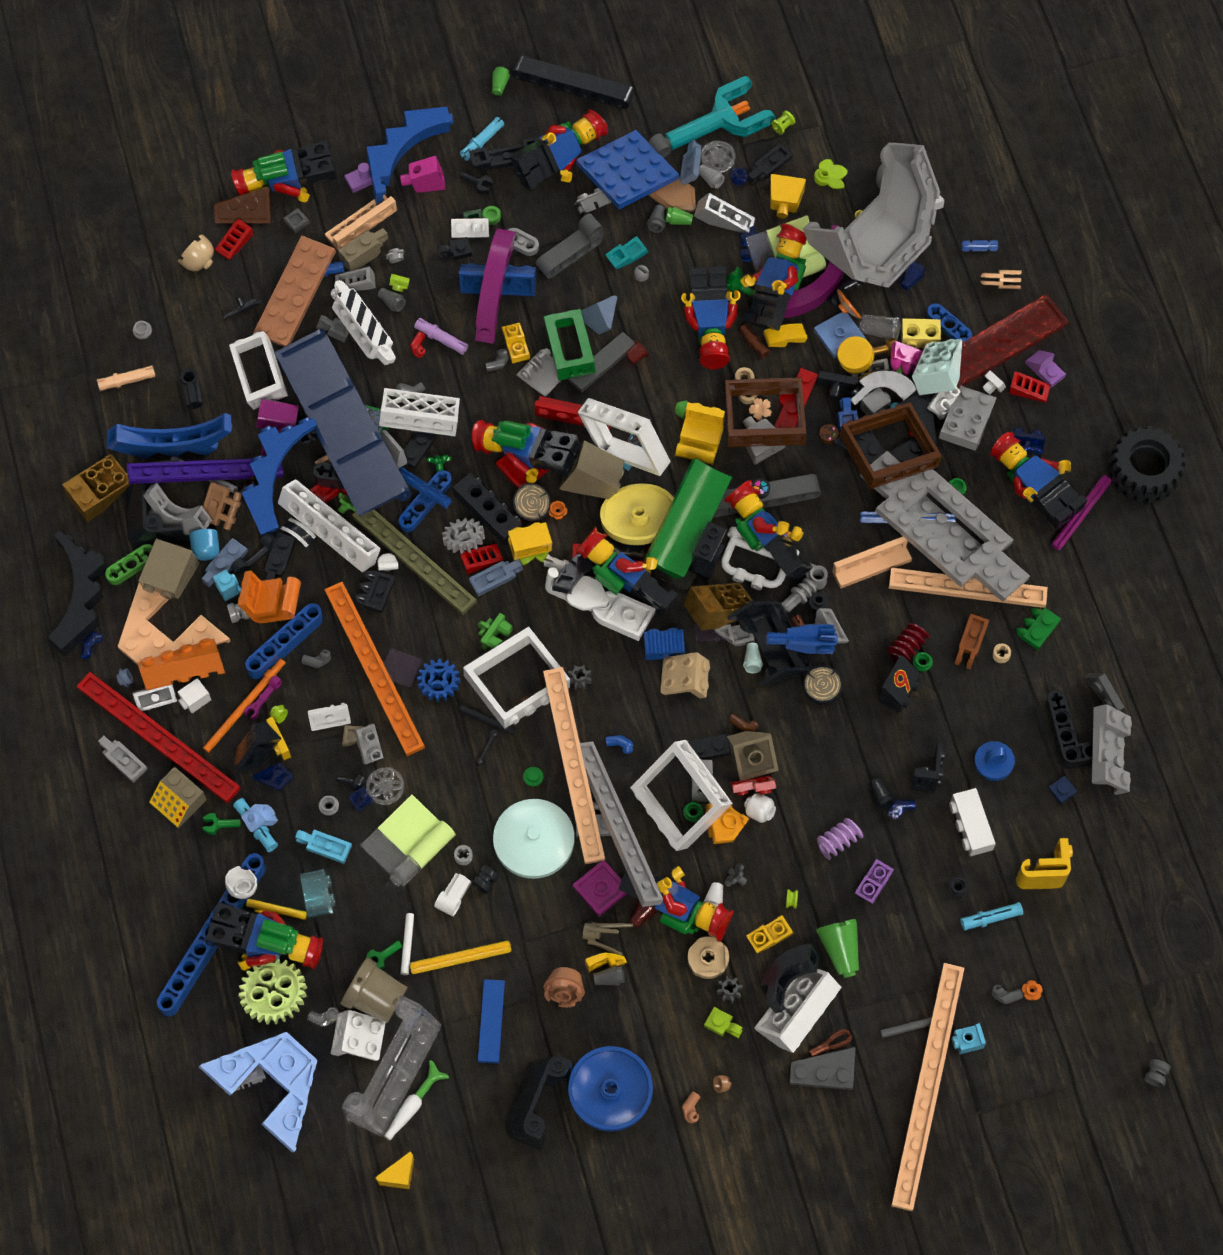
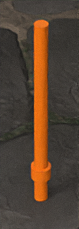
M279 659L271 669H267L261 681L203 747L206 752L209 753L244 713L245 708L250 706L269 684L271 678L277 676L276 674L286 664L282 659Z

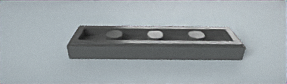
M622 332L593 357L595 363L594 374L569 378V382L582 393L636 347V343Z

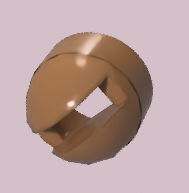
M725 1075L714 1077L713 1086L716 1092H725L730 1089L731 1082H729V1077Z

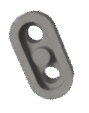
M518 228L508 229L515 232V239H517L514 241L515 250L527 256H533L538 252L539 242L535 237Z

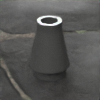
M655 205L647 221L649 230L654 233H659L665 228L664 206Z
M382 288L378 293V297L382 299L391 311L399 312L404 308L406 301L403 295L386 288Z
M616 965L593 974L595 985L620 986L621 983H625L622 966L617 967Z

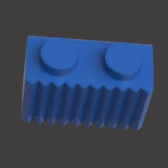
M669 628L667 631L650 629L644 632L645 660H659L685 654L683 630Z

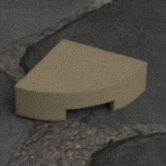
M345 725L342 745L351 746L357 743L354 730L363 727Z

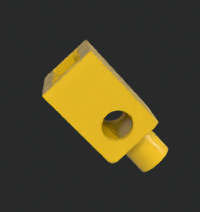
M771 174L770 208L777 210L778 218L785 219L788 216V212H797L805 191L806 179Z

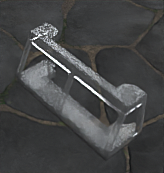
M402 995L395 1006V1013L403 1021L364 1095L358 1092L349 1094L341 1107L346 1120L381 1137H384L441 1028V1024L426 1009ZM410 1034H411L412 1036H411V1038H410V1040H409V1042H408L406 1048L404 1049V1051H403V1053H402V1055H401V1057H400L398 1063H396L397 1058L399 1057V1055H400V1053H401V1051H402V1049H403V1047H404V1045H405L407 1039L409 1038V1036H410ZM394 1067V1070H393V1072H392V1074H391V1076H390V1078H389V1080H388L386 1086L384 1087V1089H383V1091H382V1093H381V1095H380V1097H379V1099H378L376 1105H375L374 1108H373L372 1106H373V1104H374V1102H375L377 1096L379 1095V1093H380V1091H381V1089H382V1087H383V1085H384V1083H385L387 1077L389 1076V1074H390L392 1068Z

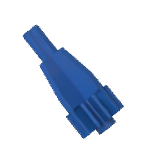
M807 624L787 628L786 633L767 632L766 644H785L786 649L802 653L833 654V651H835L834 645H837L838 636L832 624Z

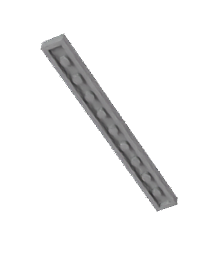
M594 742L580 743L590 789L642 907L660 905L663 897Z

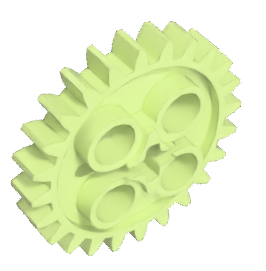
M276 959L275 963L261 965L259 968L253 966V972L247 970L246 972L249 977H242L245 985H239L240 990L243 991L239 993V997L243 999L240 1003L242 1007H245L246 1014L250 1013L252 1019L257 1016L259 1023L265 1019L267 1025L273 1019L274 1023L277 1024L279 1018L286 1022V1015L293 1018V1010L296 1012L300 1011L297 1005H304L301 998L307 997L305 991H303L307 989V986L303 983L305 982L304 976H300L302 974L300 969L295 970L294 964L289 966L287 960L281 964L280 959ZM267 976H273L271 980L264 981ZM285 983H291L288 988H282ZM263 994L261 999H255L257 995ZM282 1001L281 1005L273 1006L275 1002Z

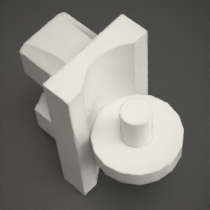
M956 387L953 391L936 393L932 396L927 409L934 412L940 420L944 419L959 395L960 390Z

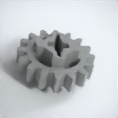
M464 518L463 521L456 519L457 523L450 522V527L444 528L445 532H442L444 546H447V550L452 549L453 553H456L458 550H460L461 554H463L464 550L470 553L471 548L478 549L477 544L482 545V540L485 539L483 526L480 525L479 521L475 522L473 518L470 521H467V518Z

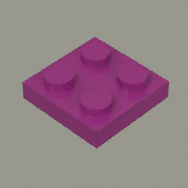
M605 860L597 864L572 885L574 890L598 917L627 895L618 890L622 880Z

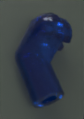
M94 631L85 638L82 643V658H91L92 646L94 643L99 644L103 640L101 633Z
M915 800L895 801L889 808V816L893 819H898L905 810H915L916 802Z

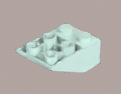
M949 339L944 342L926 344L912 376L919 395L955 390L960 377L962 339Z

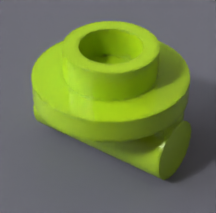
M391 274L389 285L392 286V290L403 292V289L408 288L410 278Z

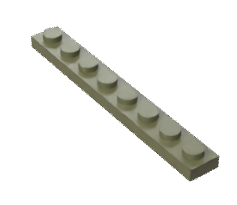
M372 510L360 517L357 511L352 514L355 521L460 614L464 615L476 603V599L377 511Z

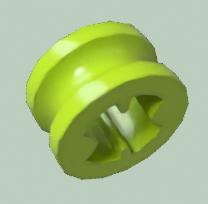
M790 889L787 890L786 908L793 906L796 909L798 890L791 892Z

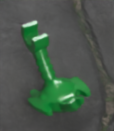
M736 267V270L726 277L727 292L731 291L733 297L734 291L740 290L744 294L753 297L756 291L742 285L740 280L743 273L739 267Z

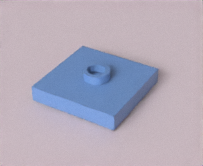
M843 312L817 325L813 330L834 359L838 357V348L845 339L853 336L866 339L848 313L844 314Z

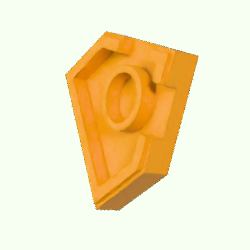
M711 803L706 804V813L713 807ZM730 806L707 829L709 838L712 837L713 844L733 842L749 818L744 814L741 815L732 808L733 806Z

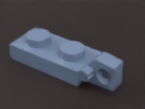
M695 140L688 143L687 153L683 155L680 182L684 185L695 181L699 175L701 145L695 142Z
M232 538L206 568L205 572L207 573L202 578L203 583L210 587L214 583L213 576L224 570L230 573L232 571V563L239 557L243 558L248 553V549Z
M519 559L511 563L501 561L470 577L469 582L479 597L515 578L516 574L523 570V566Z

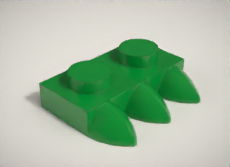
M1032 608V614L1036 619L1024 618V623L1028 629L1016 628L1018 636L1037 650L1040 649L1061 621L1060 617L1046 608L1044 610Z

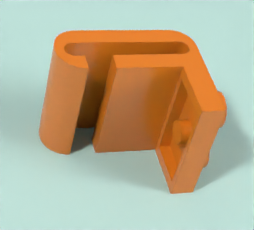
M246 571L241 584L242 588L238 598V606L257 623L293 619L295 617L301 581L294 577H287V583L282 585L283 581L280 578L261 581L252 571Z

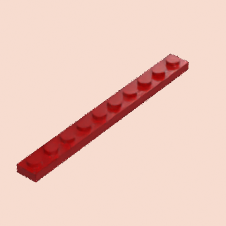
M91 672L77 685L78 690L227 804L240 791L241 788L238 784Z

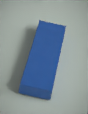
M484 979L478 1063L499 1064L505 990L504 980Z

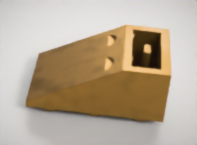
M110 454L62 485L67 498L86 522H89L103 513L131 484L128 483L127 473L113 455Z
M740 583L690 587L684 606L701 630L719 629L735 621L728 620L727 616L753 600Z

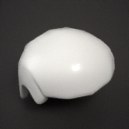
M237 866L229 870L225 876L226 889L235 898H249L257 889V878L250 869L244 870Z

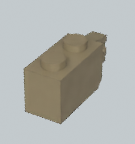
M383 228L375 233H370L367 230L338 250L340 261H343L345 268L348 271L357 270L376 258L381 252L380 247L383 246V242L388 239L387 232Z

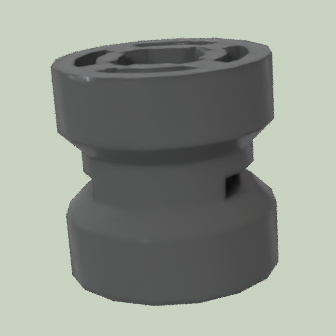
M1151 1059L1149 1063L1150 1070L1146 1073L1144 1081L1156 1087H1164L1166 1083L1165 1076L1169 1074L1171 1066L1161 1060Z

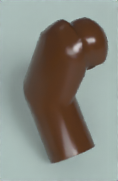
M732 714L729 718L731 724L744 732H756L759 729L758 723L754 720L747 723L736 714Z

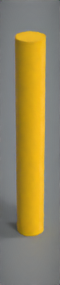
M247 899L246 907L275 912L303 920L307 918V912L252 899Z

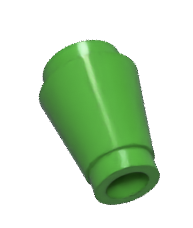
M496 67L492 72V93L494 95H502L510 78L508 69Z
M674 206L672 208L668 207L665 222H669L671 225H691L693 214Z

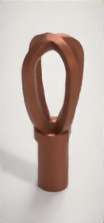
M840 1029L828 1037L822 1044L810 1049L809 1052L812 1057H815L825 1051L828 1052L829 1050L842 1048L851 1042L852 1036L847 1029ZM843 1034L848 1036L847 1039L839 1043L829 1045L831 1041Z

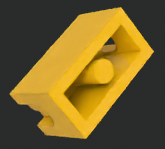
M546 522L533 523L524 528L516 527L508 531V542L514 560L552 551V540Z

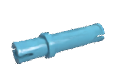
M496 117L460 151L461 157L466 156L464 160L468 161L470 159L469 151L483 148V145L504 126V122L499 117Z
M244 798L237 800L233 805L241 816L250 809ZM261 825L254 832L253 836L260 840L267 852L273 851L278 846V843L270 835L267 826Z
M1017 902L1016 904L987 912L979 911L976 915L961 918L960 922L964 931L979 926L983 928L993 922L1023 915V909L1020 902Z

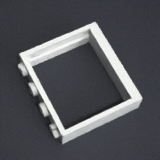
M590 398L586 400L578 411L595 446L622 459L624 463L661 476L671 462L649 419ZM607 425L637 435L642 447L612 437Z
M527 627L463 667L464 677L504 729L513 723L517 724L522 717L533 714L541 705L549 704L547 687L505 713L478 676L528 644L534 647L550 669L561 668L530 627ZM564 672L567 688H570V678Z
M686 740L674 742L630 787L635 793V797L643 804L648 815L653 818L658 829L664 833L670 845L676 851L687 849L733 804ZM675 756H677L713 805L684 836L647 787L653 778Z

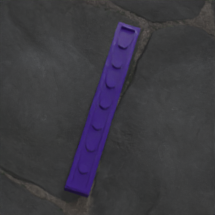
M252 459L129 463L126 466L129 484L250 479L251 476H255L250 466V463L253 462ZM282 464L278 468L276 478L283 476Z

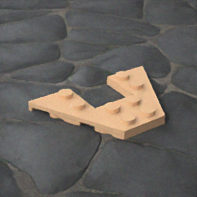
M139 583L118 648L138 665V662L145 657H156L168 650L175 651L186 644L194 645L205 638H214L216 645L225 642L229 643L230 638L200 615L174 642L171 641L148 621L169 599L162 597L161 593L155 591L149 593L143 590Z

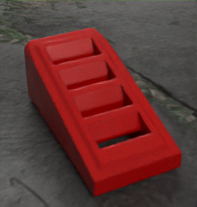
M237 219L215 248V251L230 261L253 236L252 228L240 219ZM227 246L229 249H231L230 252L227 251L224 247Z
M1014 372L1009 394L1046 403L1050 385L1025 374ZM1025 384L1029 385L1028 390L1024 388ZM1033 386L1036 387L1035 392H1032ZM1040 388L1044 389L1042 395L1039 394Z
M497 544L472 549L470 553L468 551L463 552V554L460 553V559L467 575L503 561ZM491 551H494L496 558H492ZM486 553L489 560H485L483 554ZM477 556L480 557L481 562L477 561ZM469 559H472L474 563L470 564Z

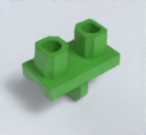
M499 613L494 622L489 618L486 622L480 621L478 623V627L481 629L478 635L483 637L480 640L483 644L481 648L485 651L488 648L494 649L503 643L501 639L496 637L499 633L507 637L512 632V625L505 621L503 614Z

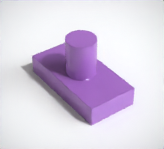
M367 163L359 164L357 170L344 175L353 193L372 185L369 165Z

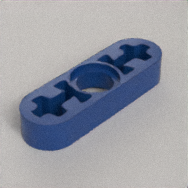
M932 304L928 307L927 319L940 320L941 318V331L954 340L961 339L960 335H967L966 338H962V346L970 344L972 332L968 327L940 304ZM937 311L939 312V315H938V314L932 315V312H934V313L937 312ZM950 321L954 323L955 326L953 328H947L945 327L944 323Z

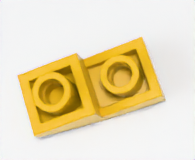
M520 322L503 326L502 331L512 364L530 359V353Z
M802 324L781 325L779 331L766 329L763 332L768 347H786L788 342L805 343L807 340Z
M781 915L766 926L762 925L746 936L758 954L794 933L783 915Z

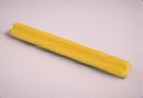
M503 941L411 962V973H422L511 952V945L509 941Z

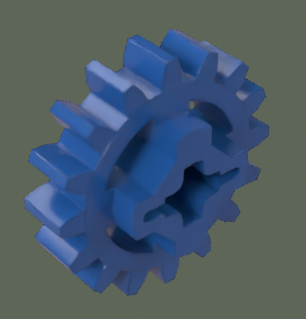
M440 658L438 663L431 660V665L423 664L425 670L420 669V676L417 677V682H419L418 688L422 690V695L428 694L429 700L436 697L437 702H439L441 697L446 701L447 695L453 697V690L458 691L459 687L457 684L461 682L460 678H458L460 676L459 671H455V665L449 666L448 660L442 663ZM452 677V682L449 685L448 680Z

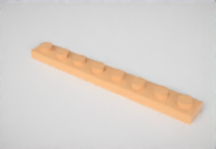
M891 568L889 589L1041 608L1046 607L1048 588L1023 584L1002 602L976 578L970 579L960 587L946 574Z

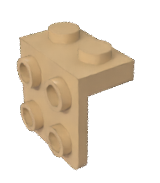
M698 652L664 658L661 693L670 695L690 691L698 698H706L709 687V660Z

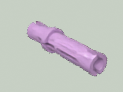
M419 318L415 323L414 328L427 334L430 339L438 340L461 355L466 352L468 348L467 343L439 329V326L436 324L432 325L422 318Z

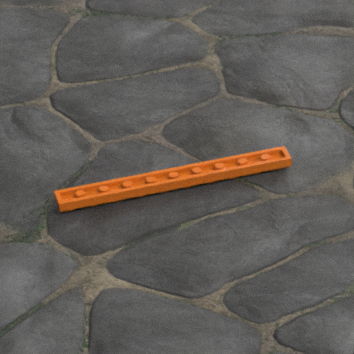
M343 582L326 588L325 593L406 756L425 749Z

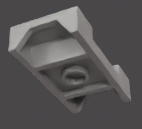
M1106 704L1094 707L1092 783L1109 784L1114 787V794L1118 795L1130 792V773L1123 770L1124 737L1131 735L1132 722L1130 716Z

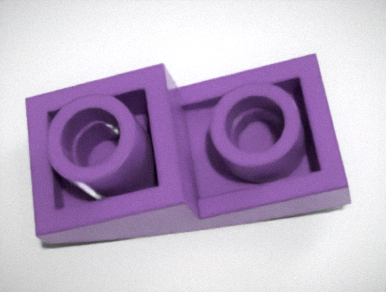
M876 859L855 894L873 904L894 869Z

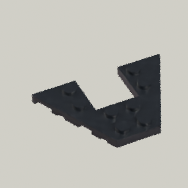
M917 393L898 404L900 406L907 403L912 404L937 447L933 412L927 409L931 402V394L919 395ZM871 430L854 436L869 464H872L885 453ZM841 438L834 440V446L837 445L848 452ZM915 438L889 452L900 463L925 455Z

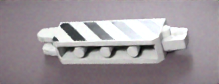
M337 280L334 284L335 288L331 291L332 298L335 300L332 309L368 358H379L384 365L394 363L396 357L391 349L393 344L391 338L354 288L349 289L344 282Z

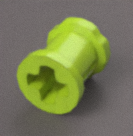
M785 110L782 112L781 117L771 122L772 128L776 133L782 135L788 126L795 124V118L790 112Z

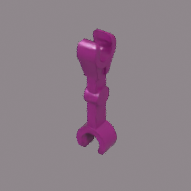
M273 676L269 686L260 694L256 702L245 708L244 714L247 716L250 711H254L251 720L257 719L261 706L268 700L272 692L281 686V679Z

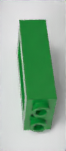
M570 310L544 316L545 330L558 381L594 374V358L581 310ZM575 325L583 357L566 361L563 356L557 328Z

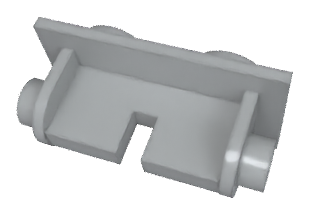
M597 188L593 194L588 195L585 193L578 196V200H576L574 205L579 204V207H577L579 213L586 214L596 209L594 202H597L600 208L610 204L611 201Z

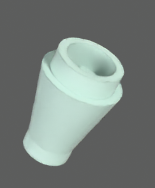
M748 643L746 645L743 667L748 673H758L763 666L758 644Z

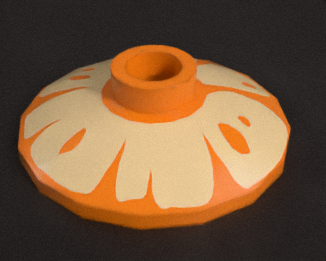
M837 289V295L841 303L838 307L844 314L848 312L856 318H862L841 290Z

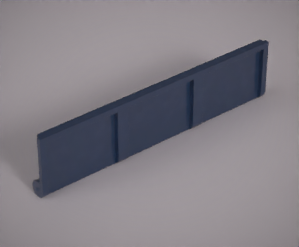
M323 329L317 330L276 351L275 354L305 413L310 420L315 418L318 425L315 432L359 517L395 498H398L399 501L409 499L412 493L326 331Z

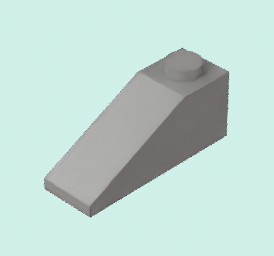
M710 193L698 201L694 217L709 225L748 235L751 234L755 221L753 216Z

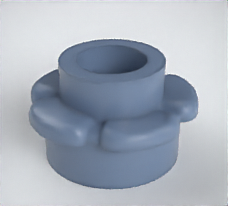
M128 668L124 670L119 669V674L116 675L119 684L129 687V684L134 682Z

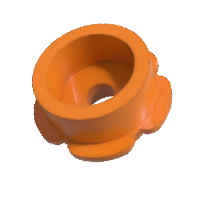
M555 501L550 505L548 513L551 517L559 520L566 516L567 508H565L563 502Z
M1030 980L1022 986V992L1027 1000H1038L1041 997L1042 987L1036 981Z

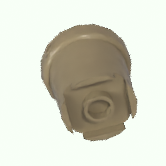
M367 957L356 973L340 1004L349 1009H358L388 1023L408 987L378 968L377 963Z

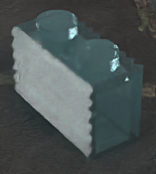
M324 869L300 874L308 917L312 918L333 913L332 906L336 905L334 895L329 894L328 887H332L330 875H326Z

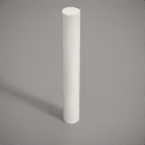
M407 913L405 919L401 963L402 975H409L414 914Z

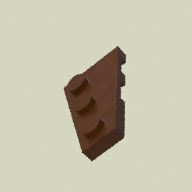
M266 186L215 203V223H235L237 219L244 223H271L270 187Z

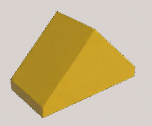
M409 1152L375 1177L378 1184L410 1189L414 1164L412 1153Z

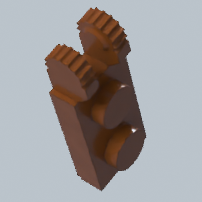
M970 614L958 648L956 665L961 663L964 652L971 655L966 664V668L971 670L975 656L977 657L987 629L988 619Z

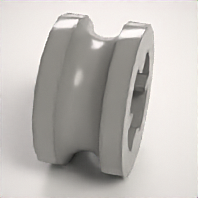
M466 845L458 846L454 851L455 861L459 865H468L473 858L470 847ZM460 852H462V853L468 852V853H467V857H468V858L465 859L464 857H462V858L460 859V858H459V857H460V854H459V853H460Z

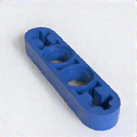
M445 470L438 471L427 484L439 490L440 493L445 494L452 484L451 474ZM446 477L447 482L442 481L440 484V478L444 479ZM420 492L399 517L400 528L405 532L413 531L435 506L436 502ZM422 504L425 506V509L422 512H417L414 510L415 506ZM411 519V525L408 523L404 524V520L409 521Z

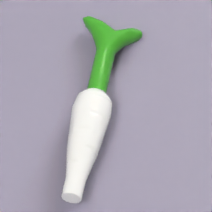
M429 1060L430 1068L427 1079L415 1094L409 1095L406 1098L390 1128L385 1133L384 1137L388 1140H391L419 1110L422 1105L421 1099L432 1084L438 1080L449 1079L447 1074L438 1071L433 1061Z

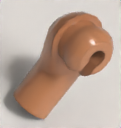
M693 1091L682 1105L684 1118L689 1123H695L699 1119L695 1105L700 1096Z

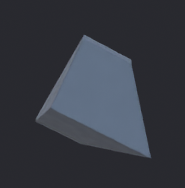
M614 295L581 310L584 323L597 334H602L611 329L617 296Z

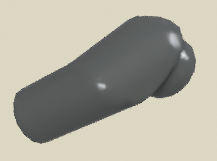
M995 985L992 988L994 999L1004 1004L1023 999L1020 989L1007 992L1001 985Z

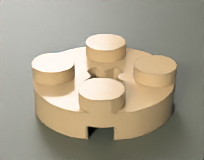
M714 937L699 938L688 951V965L693 974L701 978H716L722 975L728 966V949L723 943L717 942ZM706 953H710L714 960L708 963L702 957H705Z

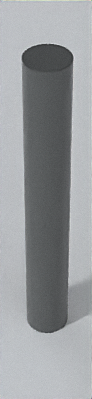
M932 1017L880 1030L881 1037L885 1038L928 1027L931 1024Z

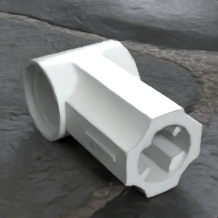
M455 873L445 892L442 891L438 896L434 907L453 917L458 911L461 899L469 888L471 881L465 876Z

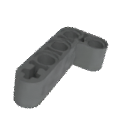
M592 214L585 215L579 221V230L540 256L535 265L548 279L554 277L602 242L603 226Z

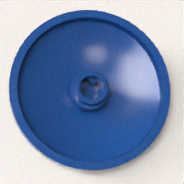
M615 1046L597 1048L585 1054L574 1066L568 1084L569 1099L577 1116L590 1127L610 1132L624 1130L637 1123L647 1112L653 1095L652 1077L646 1064L633 1052Z

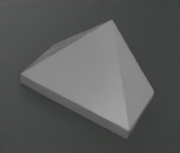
M818 609L815 624L834 625L835 633L838 636L837 643L849 642L832 609Z

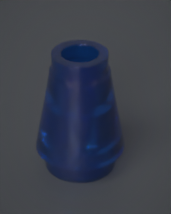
M917 262L910 264L900 285L906 290L912 288L924 277L925 268Z

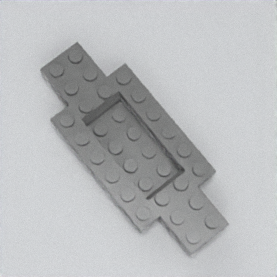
M886 451L870 466L873 471H877L900 462ZM933 469L874 488L886 499L876 508L875 512L960 587L970 579L976 578L1003 602L1029 579L1030 575L1003 553L1012 544L1014 539ZM927 493H930L979 536L984 543L981 545L956 522L947 521V516L943 514L945 512L927 497ZM925 513H939V514H937V516H935V515H930V514H925ZM921 517H936V521Z

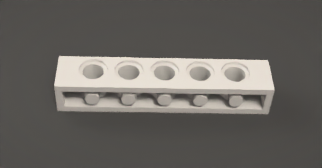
M296 479L283 486L278 500L280 506L361 572L375 565L380 547Z

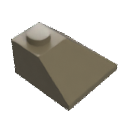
M745 731L727 736L731 756L740 781L779 771L770 733Z

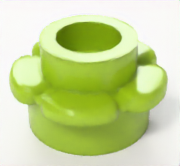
M284 705L274 706L270 711V716L279 724L285 720L288 714V710L284 708Z

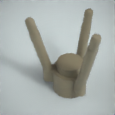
M585 923L583 939L588 940L590 945H595L608 952L622 956L621 952L597 942L596 939L600 940L601 933H619V930L608 928L633 927L634 924Z

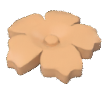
M756 398L753 400L754 405L750 406L749 413L754 414L753 417L757 421H761L763 417L771 416L772 411L768 409L771 407V402L768 399L763 401L761 398Z

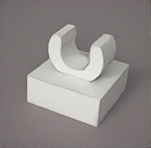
M989 371L985 375L988 382L983 388L989 395L995 389L1002 392L1006 388L1004 382L993 372Z

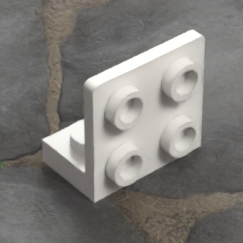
M352 1010L338 1013L331 1054L340 1056L348 1053L374 1061L379 1060L385 1022L376 1017Z

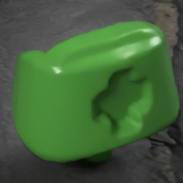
M687 400L678 402L675 407V413L683 420L686 416Z

